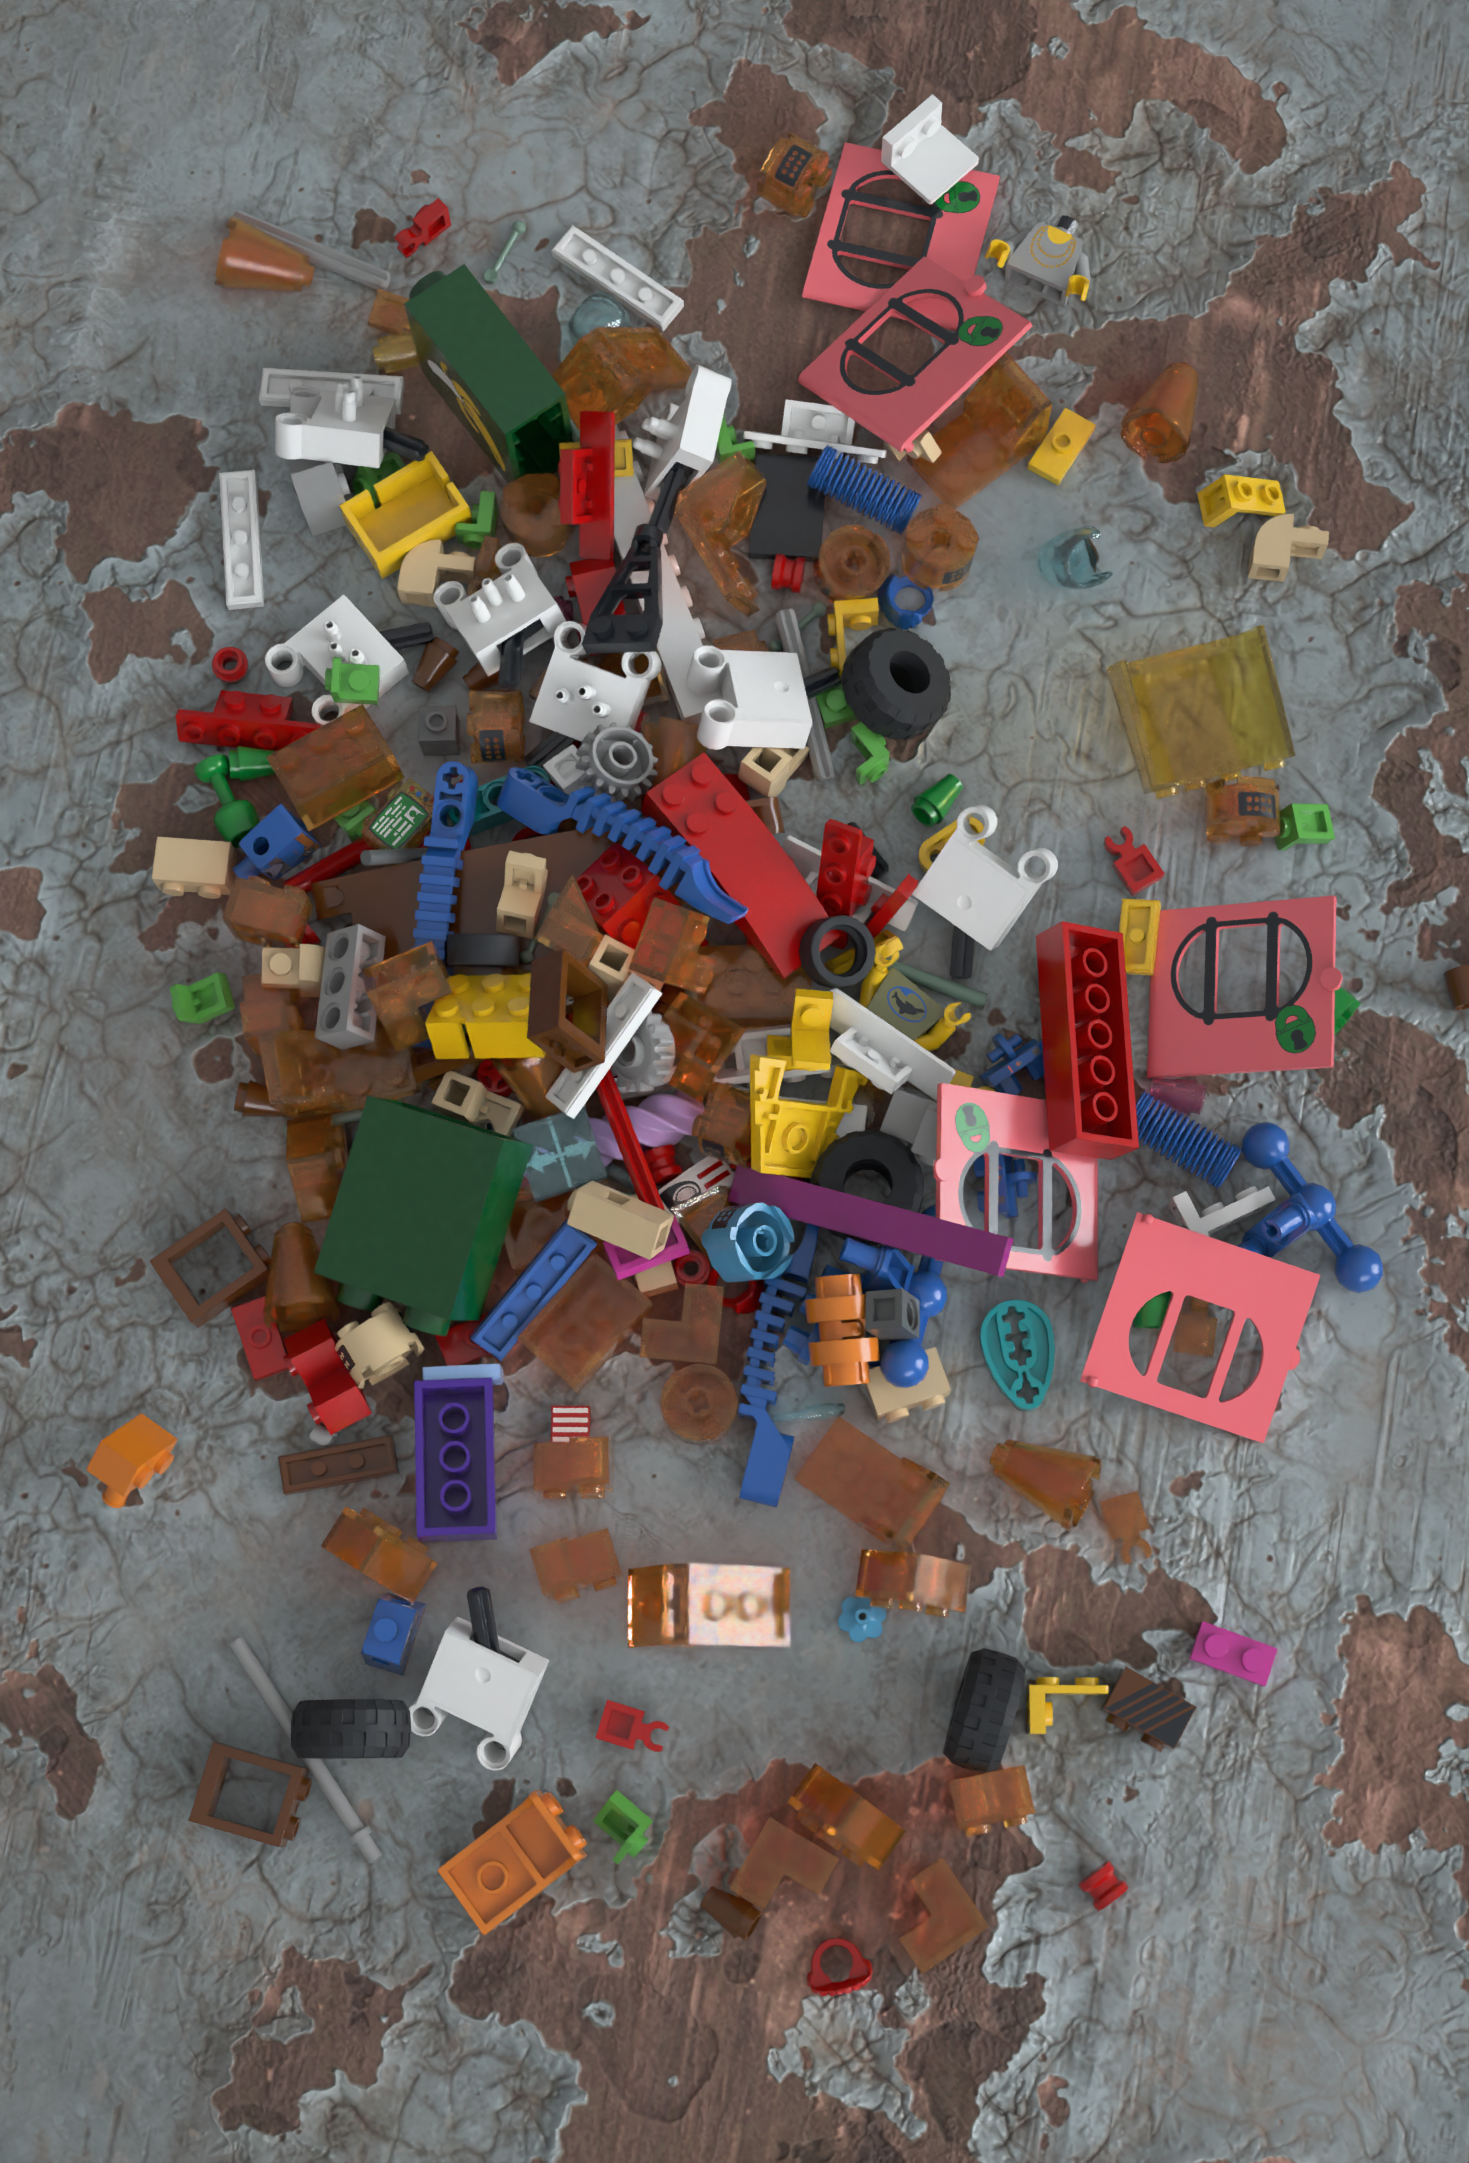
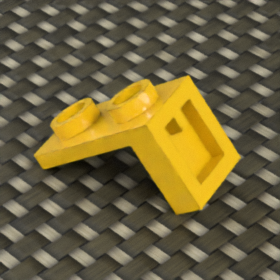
M1224 474L1197 493L1203 524L1206 527H1216L1237 512L1278 516L1286 512L1280 484L1274 480Z
M878 598L834 601V614H827L828 636H835L836 648H830L831 668H837L840 677L846 659L844 628L850 627L852 630L861 631L878 625Z
M795 988L790 1025L793 1067L806 1071L830 1069L829 1028L834 1000L833 992Z
M1036 1677V1685L1026 1686L1027 1734H1046V1726H1052L1053 1724L1052 1702H1045V1694L1106 1695L1109 1694L1108 1685H1099V1678H1075V1685H1059V1677Z

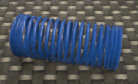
M826 445L807 481V486L817 489L818 492L824 489V495L829 493V498H833L835 495V501L841 498V504H844L847 500L846 507H850L853 503L852 510L858 507L857 512L861 513L864 509L863 516H867L870 512L869 519L875 516V522H878L882 516L880 525H884L888 519L886 528H889L893 523L892 531L902 535L922 495L918 494V492L916 493L915 490L908 489L903 497L906 490L905 485L895 498L901 484L900 482L897 483L891 492L895 483L894 479L891 480L884 492L889 476L884 479L878 489L883 473L879 475L873 485L878 474L877 470L874 471L865 486L872 471L871 467L868 468L861 480L866 464L862 466L853 482L861 464L860 461L857 462L848 477L855 462L854 458L851 459L841 477L849 460V455L845 457L835 474L844 454L843 452L839 454L830 470L838 450Z
M1143 1091L1136 1102L1138 1142L1144 1137L1142 1146L1149 1142L1148 1149L1153 1148L1156 1144L1154 1153L1158 1152L1162 1147L1160 1156H1163L1168 1150L1165 1157L1166 1160L1170 1159L1175 1152L1171 1162L1175 1163L1180 1157L1177 1163L1179 1167L1186 1160L1183 1170H1187L1193 1162L1189 1170L1190 1174L1199 1165L1195 1177H1198L1204 1170L1201 1181L1205 1180L1212 1170L1207 1184L1216 1187V1190L1219 1189L1242 1152V1147L1239 1148V1146L1232 1144L1228 1150L1230 1140L1222 1147L1225 1141L1224 1137H1221L1217 1142L1219 1137L1217 1133L1210 1140L1213 1134L1212 1130L1204 1137L1207 1127H1203L1197 1135L1201 1123H1198L1191 1132L1195 1119L1191 1120L1186 1127L1189 1116H1186L1178 1127L1183 1117V1112L1173 1122L1178 1112L1177 1109L1171 1113L1165 1122L1172 1107L1168 1106L1160 1117L1166 1106V1103L1163 1102L1154 1114L1160 1099H1156L1146 1114L1154 1099V1095Z

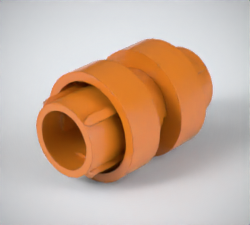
M861 1274L815 1277L816 1299L805 1300L806 1323H818L820 1342L808 1343L810 1366L822 1365L824 1387L870 1383L868 1361H879L880 1352L878 1338H866V1294L862 1295Z

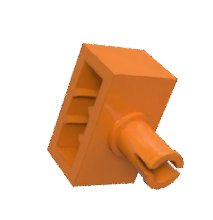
M140 1413L101 1440L86 1470L107 1485L102 1493L103 1502L113 1508H122L133 1489L136 1487L142 1489L155 1473L160 1475L164 1473L174 1459V1455L171 1452L178 1439Z

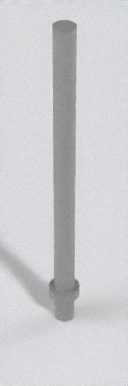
M243 1636L239 1637L229 1646L291 1741L292 1713ZM302 1758L352 1836L349 1838L353 1846L357 1844L369 1864L381 1857V1851L370 1836L373 1831L369 1826L365 1827L322 1759Z

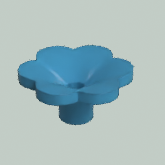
M863 1593L857 1598H846L841 1606L843 1613L838 1618L840 1629L848 1632L850 1639L854 1642H863L867 1637L877 1638L880 1636L883 1629L881 1622L886 1617L885 1608L880 1604H876L874 1597L869 1593ZM859 1614H865L866 1619L860 1620Z

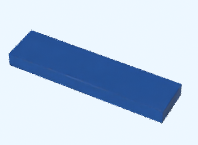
M567 1218L470 1335L472 1341L499 1361L503 1360L597 1245V1241L586 1232L567 1225Z

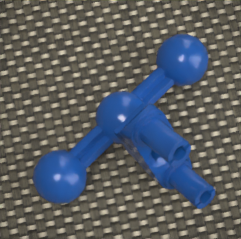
M1270 1122L1257 1123L1251 1126L1242 1138V1152L1246 1161L1254 1167L1263 1170L1270 1169L1289 1193L1290 1197L1244 1234L1242 1243L1238 1247L1273 1258L1308 1231L1317 1230L1337 1257L1335 1261V1275L1339 1284L1347 1290L1356 1293L1374 1289L1383 1276V1263L1379 1254L1370 1247L1361 1244L1354 1245L1334 1219L1336 1201L1332 1192L1324 1186L1313 1182L1307 1184L1288 1159L1290 1142L1286 1132L1278 1125Z
M936 1204L925 1209L922 1214L936 1218ZM847 1237L842 1246L839 1260L866 1269L863 1273H859L861 1274L862 1295L868 1291L903 1288L920 1300L919 1338L897 1340L885 1347L880 1358V1370L887 1382L899 1388L916 1386L924 1380L929 1369L928 1355L923 1346H921L928 1318L940 1313L947 1301V1288L940 1277L944 1261H938L935 1258L922 1255L918 1271L913 1273L915 1266L911 1265L898 1249L888 1245L880 1246L878 1249ZM827 1264L821 1277L852 1273Z

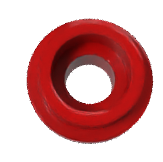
M224 647L212 659V670L216 677L223 682L232 683L239 681L248 671V659L244 652L236 647ZM229 662H236V663H237V665H236V667H235L234 669H232V670H226V669H225V666H226L227 663H229Z
M689 1249V1254L674 1259L672 1264L676 1281L684 1287H698L708 1279L710 1274L709 1261L698 1250ZM688 1263H695L699 1267L698 1272L693 1276H689L684 1272V1268Z

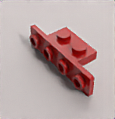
M583 410L580 412V448L560 449V460L558 463L560 474V497L558 500L560 524H579V556L581 558L609 560L614 558L615 413L612 411Z
M221 690L213 712L178 709L175 715L178 740L180 742L233 748L242 746L309 756H320L322 753L321 726L319 724L289 721L293 711L292 697Z
M828 819L824 827L816 897L829 917L840 915L852 917L860 905L865 906L871 896L872 885H869L868 881L876 863V856L872 855L874 839L863 836L861 829L833 819ZM838 930L841 936L831 946L844 949L848 944L849 935L842 930Z

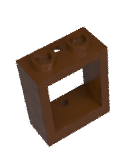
M564 949L532 960L527 1039L572 1073L604 1063L608 985ZM566 993L574 998L573 1024L565 1018Z
M226 1208L149 1261L190 1322L198 1328L274 1276L268 1268V1265L273 1261L261 1244L254 1247L248 1239L247 1235L252 1232L248 1224L240 1214L233 1217ZM224 1227H227L254 1267L200 1304L173 1263Z
M213 1742L188 1821L276 1847H286L288 1840L294 1841L298 1832L300 1818L296 1817L299 1802L307 1800L311 1789L312 1778L307 1777L309 1769L223 1743ZM232 1758L291 1775L274 1833L214 1816Z

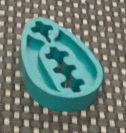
M1008 1300L996 1305L986 1315L979 1334L980 1347L984 1362L1000 1392L1016 1409L1030 1412L1036 1410L1041 1405L1051 1382L1055 1355L1053 1328L1048 1316L1035 1304L1025 1300ZM1008 1309H1014L1016 1315L1022 1314L1023 1319L1018 1322L1017 1328L1019 1333H1026L1027 1336L1021 1342L1022 1351L1030 1353V1357L1026 1358L1023 1366H1019L1017 1360H1010L1009 1357L1015 1351V1344L1013 1341H1007L1005 1336L1011 1334L1012 1330L1010 1322H1003L1002 1320L1003 1317L1007 1316ZM1022 1374L1025 1375L1026 1384H1028L1031 1390L1036 1389L1038 1395L1033 1396L1032 1403L1026 1404L1024 1398H1018L1016 1395L1022 1389L1024 1382Z

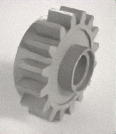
M612 722L606 729L600 724L593 733L589 731L576 751V755L580 759L575 767L585 771L580 781L582 783L590 781L593 784L591 788L595 789L596 792L600 790L609 796H615L616 801L624 802L628 797L631 802H634L640 794L644 795L651 787V782L658 773L652 769L658 762V758L653 757L651 751L653 746L647 743L641 732L638 733L632 730L629 725H626V727L617 726L616 722Z
M651 1010L611 1067L613 1076H618L616 1085L618 1087H626V1092L654 1091V1086H662L664 1084L663 1079L671 1073L675 1059L674 1038L669 1025H666L661 1020L662 1016L660 1014H652Z

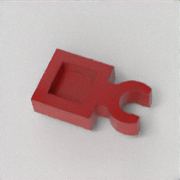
M439 198L430 205L421 207L412 219L413 225L410 228L403 229L394 237L395 241L399 244L397 249L405 258H408L418 249L421 243L426 246L451 226L448 207Z
M1124 826L1120 830V835L1125 843L1117 845L1107 836L1104 839V847L1111 855L1118 856L1119 859L1113 862L1112 867L1131 896H1134L1161 880L1165 873L1145 844L1135 849L1132 844L1133 834L1129 828Z
M607 1700L595 1738L634 1750L636 1741L639 1739L643 1741L648 1749L661 1752L663 1751V1746L654 1744L651 1741V1733L655 1729L669 1731V1726L661 1721H653L649 1724L642 1723L645 1711Z

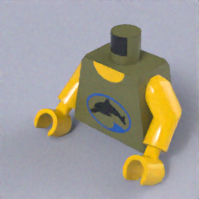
M886 943L881 944L875 950V963L861 985L859 1004L927 1051L937 1050L956 1030V1025L964 1024L970 1020L971 1013H965L960 1019L956 1018L955 1009L961 1002L949 1004L944 1009L897 969L892 967L888 971L887 967L895 963L900 954L896 950L891 960L885 959L882 955V949Z

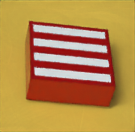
M551 1406V1445L590 1446L591 1407Z

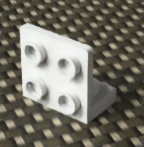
M933 94L883 136L881 162L928 204H933L978 165L979 157L941 125L942 102Z

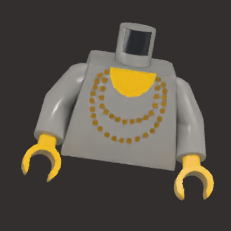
M1062 215L1054 227L1038 222L1032 230H1024L1006 241L999 239L991 241L984 258H996L998 260L997 266L1000 268L1007 261L1004 281L1063 307L1067 303L1069 294H1078L1081 296L1082 301L1086 300L1091 281L1088 257L1081 252L1083 241L1073 236L1078 227V223L1073 218Z

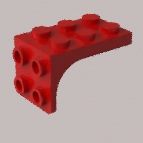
M618 843L613 844L567 887L565 895L605 935L636 950L638 954L632 966L663 981V988L684 968V960H692L708 945V942L669 889L664 890L659 886L660 877L650 872L647 865Z

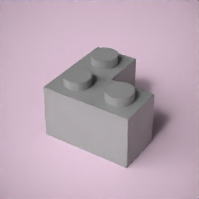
M286 459L312 536L346 526L339 505L351 499L352 496L341 463L308 459Z
M902 1084L893 1094L880 1131L898 1138L905 1146L909 1142L912 1143L911 1152L919 1154L917 1159L931 1166L934 1165L936 1160L937 1100H934L922 1091Z

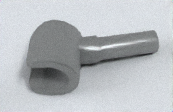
M322 1423L316 1425L310 1433L311 1442L320 1448L332 1446L338 1436V1432L330 1435L326 1426Z

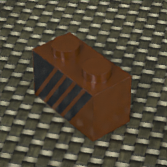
M1124 1667L1121 1669L1100 1710L1108 1714L1105 1719L1107 1723L1123 1732H1127L1129 1727L1143 1734L1140 1740L1142 1743L1161 1753L1164 1747L1169 1750L1175 1749L1196 1706L1130 1668Z

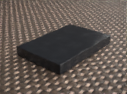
M756 454L749 558L775 560L776 554H783L787 559L795 560L797 557L806 558L807 562H814L818 555L817 562H821L825 504L824 489L818 492L817 489L807 486V481L819 457Z

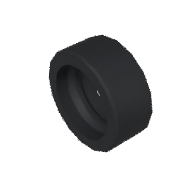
M846 915L822 918L810 925L801 938L799 948L801 965L807 976L818 985L829 988L845 987L860 982L873 967L876 954L874 939L868 928L858 919ZM838 929L846 932L854 944L855 957L853 965L842 974L831 973L821 961L819 951L821 939L830 930Z
M448 934L447 964L477 967L519 966L520 937L502 934Z

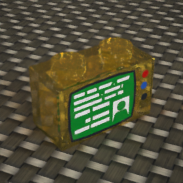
M409 777L404 784L398 783L388 794V802L379 811H372L362 824L361 834L365 842L374 850L418 848L424 842L425 836L428 837L431 833L434 796Z

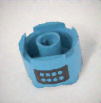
M751 1203L727 1207L716 1214L710 1222L709 1228L704 1230L701 1237L702 1245L707 1250L712 1266L726 1282L773 1279L786 1270L793 1257V1254L788 1255L790 1242H794L792 1226L782 1210L774 1205L768 1206L763 1203Z

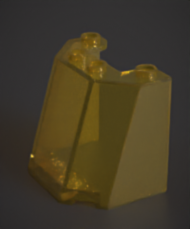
M1264 625L1256 626L1238 635L1128 663L1126 659L1121 660L1106 668L1144 794L1155 792L1157 799L1178 794L1177 786L1184 785L1185 792L1206 787L1205 779L1219 776L1221 783L1242 777L1241 770L1263 765L1264 771L1286 766L1285 759L1296 756Z

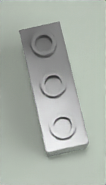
M360 924L327 933L315 1032L316 1039L342 1050L374 1042L386 936Z

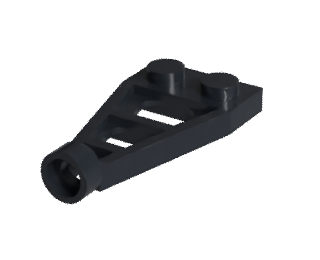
M641 524L636 527L629 551L590 615L582 642L586 654L655 652L663 625L662 560L660 550L663 532L658 527L652 524ZM649 571L647 583L627 584L633 572ZM644 599V611L642 614L613 615L621 600Z

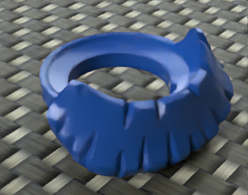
M890 574L889 578L887 577L885 581L883 580L882 584L878 587L877 595L881 611L885 613L889 622L903 630L915 628L916 625L922 622V617L926 616L932 608L934 601L933 592L930 586L918 577H897L894 574ZM912 587L918 589L923 594L925 604L916 611L902 610L896 605L894 598L901 589Z

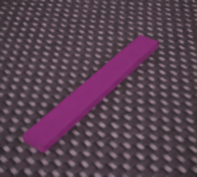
M737 1164L728 1201L741 1205L751 1203H763L768 1206L774 1205L791 1219L1004 1277L1013 1243V1238L784 1176L760 1173L750 1167Z

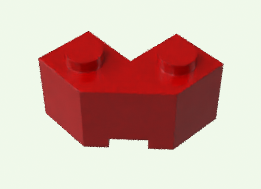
M613 558L609 560L584 559L569 563L571 576H566L565 581L569 598H577L582 619L581 624L588 625L591 613L616 573ZM621 600L613 615L626 614L623 600ZM577 630V634H578V638H579V643H580V642H581V634H580V632Z
M325 1318L283 1339L288 1354L283 1356V1360L293 1377L300 1375L312 1400V1402L307 1404V1408L316 1425L323 1422L330 1435L372 1414L363 1390L357 1387L354 1379H352L335 1350L337 1339Z

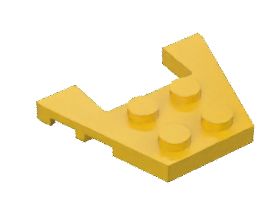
M751 1054V1169L766 1174L811 1178L820 1155L827 1149L829 1144L839 1138V1135L835 1132L844 1114L852 1112L854 1108L852 1106V1099L859 1085L865 1086L868 1078L854 1068L836 1066L825 1104L778 1098L787 1061L777 1057Z

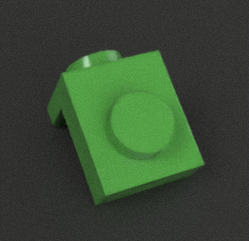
M860 721L851 728V742L867 760L856 769V781L859 785H862L868 780L871 783L877 781L887 772L890 752L885 748L886 741L881 734L873 733Z
M217 972L189 986L175 984L170 987L172 1008L179 1021L202 1024L235 1009L227 975Z
M616 1790L594 1818L593 1822L622 1846L612 1859L615 1863L619 1864L627 1854L635 1858L649 1839L643 1834L652 1824L653 1820Z

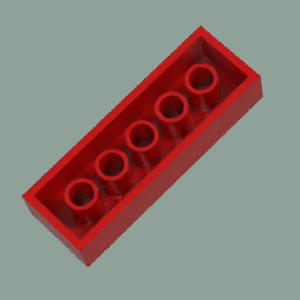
M1061 921L1036 935L1049 1151L1113 1160L1139 1148L1123 933Z

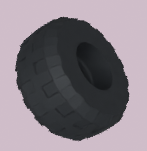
M897 628L879 629L862 640L845 659L841 681L846 703L852 709L856 719L866 725L867 729L873 733L881 734L883 737L894 740L912 739L928 730L946 712L948 703L951 700L949 671L946 669L944 659L940 653L938 654L933 645L927 640L920 638L918 634Z
M875 1130L847 1133L845 1136L829 1144L815 1164L811 1176V1184L846 1193L844 1190L845 1182L853 1173L860 1170H873L886 1178L891 1188V1193L883 1202L884 1204L917 1213L920 1212L925 1189L921 1166L910 1148L890 1134H884ZM827 1229L835 1237H839L844 1241L847 1239V1237H849L853 1240L867 1244L869 1246H878L879 1244H881L871 1240Z
M985 1648L971 1652L957 1694L943 1749L944 1755L952 1764L985 1774L998 1770L1012 1730L1025 1678L1026 1668L1017 1658Z
M403 1700L299 1701L294 1711H292L291 1748H293L298 1758H402L408 1747H410V1710H408Z

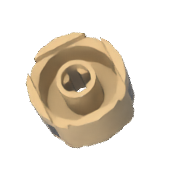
M387 1302L372 1311V1318L359 1325L357 1321H354L337 1332L340 1339L337 1341L335 1350L359 1389L364 1388V1382L367 1379L371 1385H375L391 1377L409 1365L406 1359L408 1355L414 1351L418 1357L425 1349L414 1330L402 1323L404 1314L401 1309L394 1308L391 1302Z

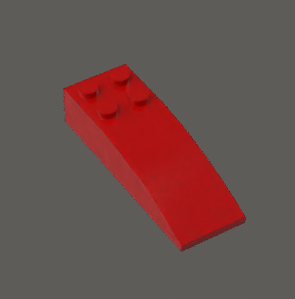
M703 752L649 790L645 795L640 811L646 818L651 817L657 822L656 827L665 826L670 829L672 837L680 835L686 840L684 845L687 847L694 845L701 850L699 855L709 861L711 874L718 887L725 894L749 908L746 915L734 921V923L782 980H784L802 966L799 948L801 938L808 927L819 919L828 918L829 916L775 837ZM837 929L830 930L823 936L819 948L820 952L840 938L841 935Z

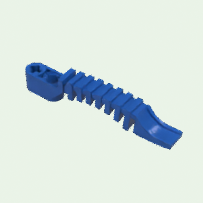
M456 761L446 762L437 772L431 833L429 837L425 836L424 846L428 847L426 854L422 855L421 860L424 868L423 874L420 873L419 883H422L421 892H417V901L420 902L419 910H415L417 928L413 929V938H416L415 946L412 947L411 956H414L413 965H410L409 974L412 975V983H410L412 1024L409 1045L411 1047H432L425 1022L442 987L444 977L453 976L454 966H446L445 961L447 959V935L454 934V931H448L449 923H455V913H450L451 905H457V896L452 895L453 887L460 886V878L455 877V869L463 870L464 861L460 860V855L475 820L478 777L475 771ZM459 774L463 776V782H458L456 785L451 784L452 777L456 778ZM458 808L461 815L460 821L455 826L450 827L447 823V814L451 809Z
M518 767L509 769L498 797L497 805L501 810L532 830L544 835L555 834L558 832L562 820L573 818L578 821L575 829L582 834L589 828L594 827L592 833L598 837L610 830L607 838L614 843L626 836L622 846L630 851L635 846L641 844L635 857L642 862L655 854L648 868L650 872L655 875L662 869L667 868L659 883V886L664 890L680 883L675 895L698 910L727 924L744 917L748 912L749 908L725 894L718 887L711 874L709 861L699 855L700 849L694 845L687 847L684 845L686 840L680 835L672 837L670 835L671 830L667 827H656L657 822L651 817L641 818V812L635 808L629 811L626 810L627 805L621 801L611 802L612 797L606 793L594 796L596 790L590 786L573 791L569 796L529 770Z
M807 1223L803 1241L793 1254L791 1263L786 1270L773 1279H765L764 1287L767 1291L766 1293L762 1292L759 1299V1307H762V1309L756 1312L754 1322L757 1325V1329L753 1328L750 1335V1342L753 1343V1347H748L746 1355L747 1361H750V1366L745 1365L743 1377L747 1379L746 1384L742 1383L740 1397L745 1398L749 1405L740 1403L738 1415L739 1417L754 1420L757 1426L739 1498L777 1508L795 1436L779 1433L766 1412L767 1404L775 1406L777 1392L760 1387L761 1383L773 1386L775 1372L760 1369V1364L774 1367L775 1353L764 1351L763 1348L765 1346L777 1350L779 1336L767 1331L771 1329L783 1333L786 1325L784 1323L785 1319L772 1315V1311L792 1317L795 1309L793 1308L795 1303L778 1298L777 1294L803 1302L806 1298L807 1288L782 1280V1278L785 1276L806 1284L808 1283L815 1257L819 1226Z

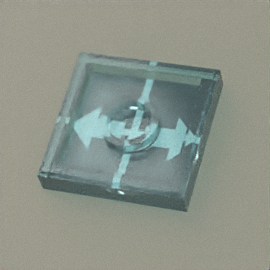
M585 1105L575 1119L562 1112L512 1129L514 1138L533 1144L525 1173L535 1202L578 1189L590 1181L599 1182L608 1179Z

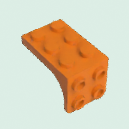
M541 1790L531 1792L528 1798L517 1808L437 1869L484 1936L587 1856L583 1849L588 1844L586 1839L574 1824L568 1827L559 1816L564 1810L551 1792L544 1794Z

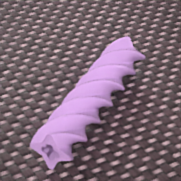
M696 1082L682 1086L674 1095L656 1094L643 1100L638 1107L625 1106L643 1153L649 1147L656 1148L669 1144L675 1145L685 1134L698 1137L712 1132ZM606 1114L602 1119L587 1117L603 1168L611 1163L613 1159L623 1160ZM577 1136L574 1137L576 1140L586 1143L583 1139ZM535 1148L545 1155L552 1156V1154L541 1148ZM527 1167L518 1196L534 1191Z

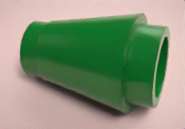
M237 746L238 750H228L230 779H240V782L275 773H282L280 751Z
M947 774L944 778H941L915 796L914 804L911 806V811L915 818L927 827H932L935 823L940 824L959 793L963 790L961 781L954 775Z

